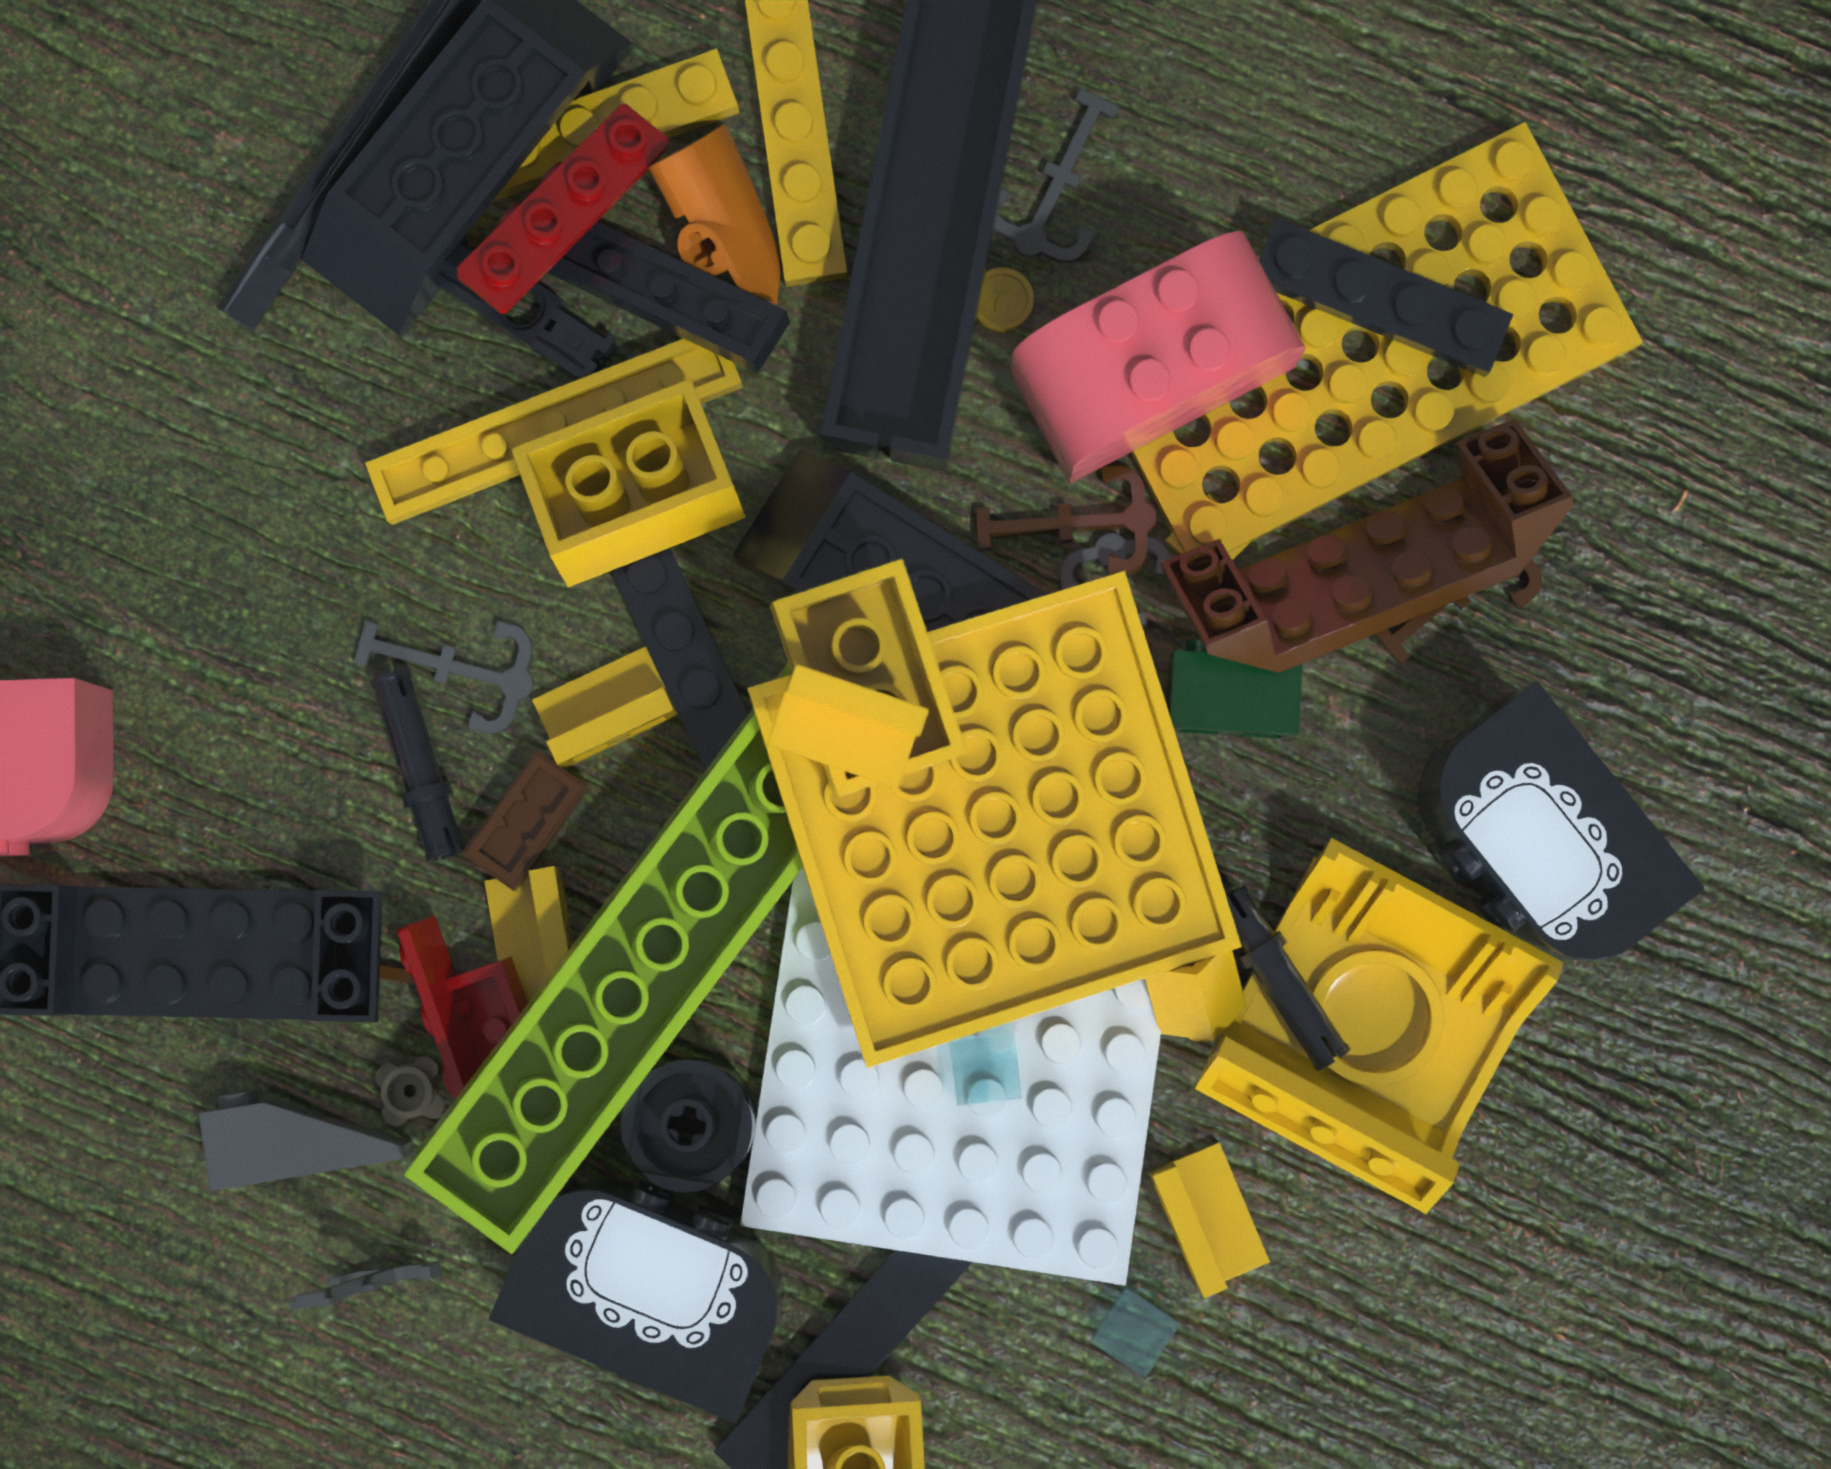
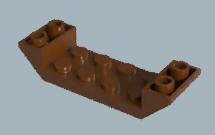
M1514 418L1456 442L1461 479L1240 569L1236 568L1220 538L1160 562L1165 577L1209 655L1280 673L1518 576L1573 507V497Z

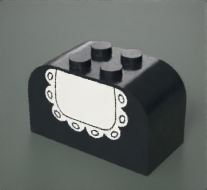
M1537 680L1510 692L1434 753L1422 772L1418 787L1419 810L1427 830L1441 847L1435 853L1441 865L1457 882L1460 883L1465 878L1469 881L1482 898L1476 903V906L1486 921L1503 930L1507 929L1510 934L1534 945L1559 960H1602L1617 956L1638 943L1705 889Z
M613 1180L588 1181L570 1188L553 1199L520 1243L488 1320L736 1424L783 1308V1279L771 1253L753 1237L733 1229L736 1219L732 1216L705 1205H700L698 1211L694 1212L673 1204L676 1196L674 1192L645 1180H640L639 1185H633V1187Z

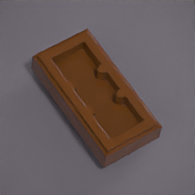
M536 750L462 852V855L508 888L517 892L529 875L528 871L532 870L590 787Z

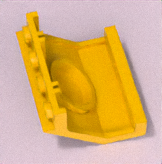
M1330 838L1317 858L1313 857L1273 932L1281 931L1287 941L1283 948L1351 1050L1341 1058L1335 1056L1333 1058L1334 1063L1319 1071H1315L1310 1058L1252 970L1242 988L1246 1008L1217 1038L1195 1089L1427 1214L1454 1183L1460 1163L1452 1158L1461 1134L1515 1034L1525 1019L1556 984L1564 962L1368 858L1359 851Z

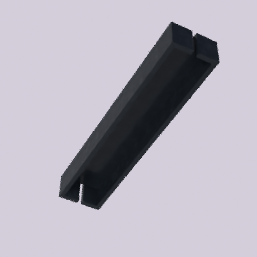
M1039 0L906 1L820 432L823 449L879 459L881 447L890 448L891 462L947 472Z

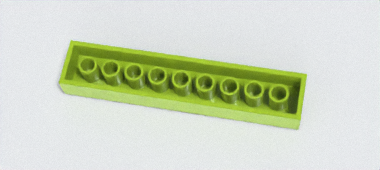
M789 662L775 679L791 675L792 671ZM753 709L404 1166V1176L511 1254L514 1253L803 868Z

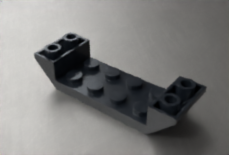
M482 0L327 193L301 260L402 338L439 292L440 288L432 279L435 272L582 88L585 87L592 93L599 91L634 48L633 43L577 0Z
M803 450L798 451L732 554L733 558L784 590H787L789 587L797 593L903 559L927 632L1048 595L854 473Z
M0 884V1015H112L378 1022L383 891L77 887Z

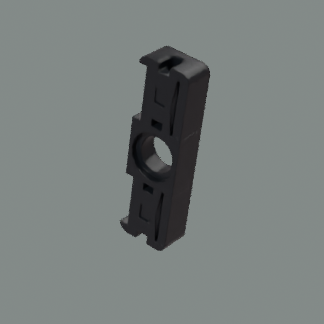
M466 236L463 237L432 276V279L441 291L575 380L601 371L617 348V342L610 331L605 337V334L569 310L564 312L567 306L563 299L538 283L527 292L534 295L540 302L538 317L527 325L511 323L507 319L506 313H499L458 279L457 267L475 250L472 246L467 248L469 241Z

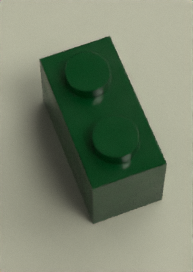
M1201 640L1185 641L1184 651L1174 650L1169 656L1166 705L1175 733L1283 740L1295 738L1299 735L1303 663L1278 673L1209 655Z

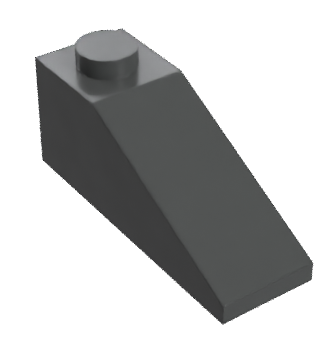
M257 1090L217 1096L219 1109L199 1113L210 1191L399 1160L412 1156L415 1152L413 1141L280 1099L258 1102Z

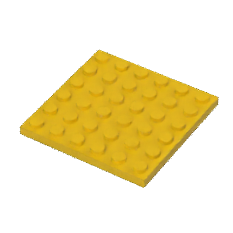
M1125 571L927 632L968 753L903 775L898 789L879 783L841 797H834L822 763L767 745L790 675L747 688L866 1068L1242 947Z

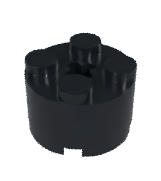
M703 1057L679 1058L651 1070L626 1102L621 1115L622 1142L633 1163L653 1184L676 1192L701 1191L726 1179L748 1155L755 1135L756 1106L746 1082L729 1067L715 1060ZM689 1106L697 1109V1119L706 1121V1130L698 1131L694 1134L692 1140L684 1138L685 1131L683 1127L674 1125V1117L686 1113Z

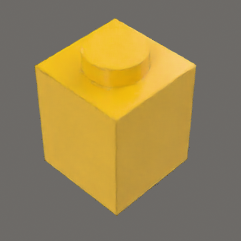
M1233 950L1145 978L1155 1019L1161 1034L1186 1037L1196 1042H1214L1246 1008Z

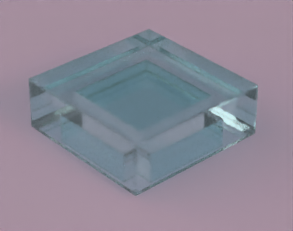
M1014 1033L950 1041L957 1106L1022 1098Z
M1125 1285L1095 1330L1090 1341L1146 1378L1181 1323Z

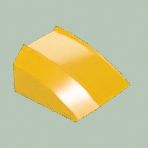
M889 1375L812 1380L790 1402L788 1469H925L921 1399L919 1393Z

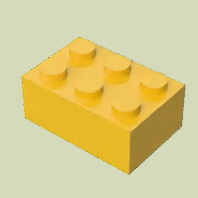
M691 378L511 448L549 555L568 588L746 518Z
M903 559L772 602L770 609L791 671L798 664L929 709L921 735L915 737L903 775L968 753ZM823 764L834 797H841L879 784L878 782Z

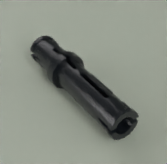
M401 669L398 671V676H396L395 671L375 677L370 683L375 690L406 793L401 796L405 810H412L425 852V860L427 863L439 860L438 857L440 856L441 860L461 854L466 847L462 843L449 801L450 796H453L454 792L449 781L443 782L411 679V671L409 669Z
M1243 884L1226 894L1242 946L1238 948L1242 954L1237 959L1244 969L1251 967L1310 1058L1315 1071H1319L1334 1063L1333 1058L1335 1056L1341 1058L1351 1048L1344 1042L1283 948L1287 941L1281 931L1275 933L1272 931L1248 894V889Z

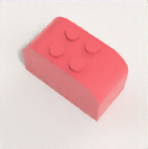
M1234 231L1199 244L1044 325L1014 349L1010 373L1065 478L1070 484L1294 369L1306 347L1243 231Z
M76 678L0 680V856L30 855V844L56 843L73 839L90 829L106 810L112 795L114 782L113 690Z

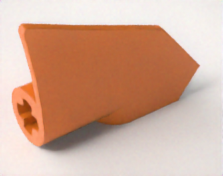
M725 124L719 126L704 137L648 166L675 219L685 215L689 222L680 231L678 236V251L681 260L712 276L728 270L739 289L773 305L777 304L780 283V249L749 173Z

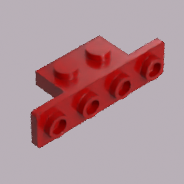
M621 104L563 162L555 163L544 174L538 187L521 204L516 203L506 211L498 222L496 229L457 267L458 279L499 313H507L649 170L648 166L657 162L669 147L668 137L630 106Z
M431 916L398 928L397 932L401 941L399 952L404 968L413 976L422 1002L421 1018L428 1033L434 1037L443 1062L442 1077L445 1087L456 1099L528 1002L512 956L456 975L438 921L435 916Z

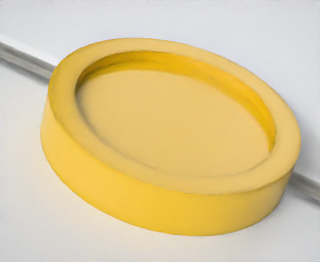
M1000 267L987 271L977 320L986 328L998 332L1011 331L1024 324L1032 312L1034 303L1033 289L1027 278L1011 268Z

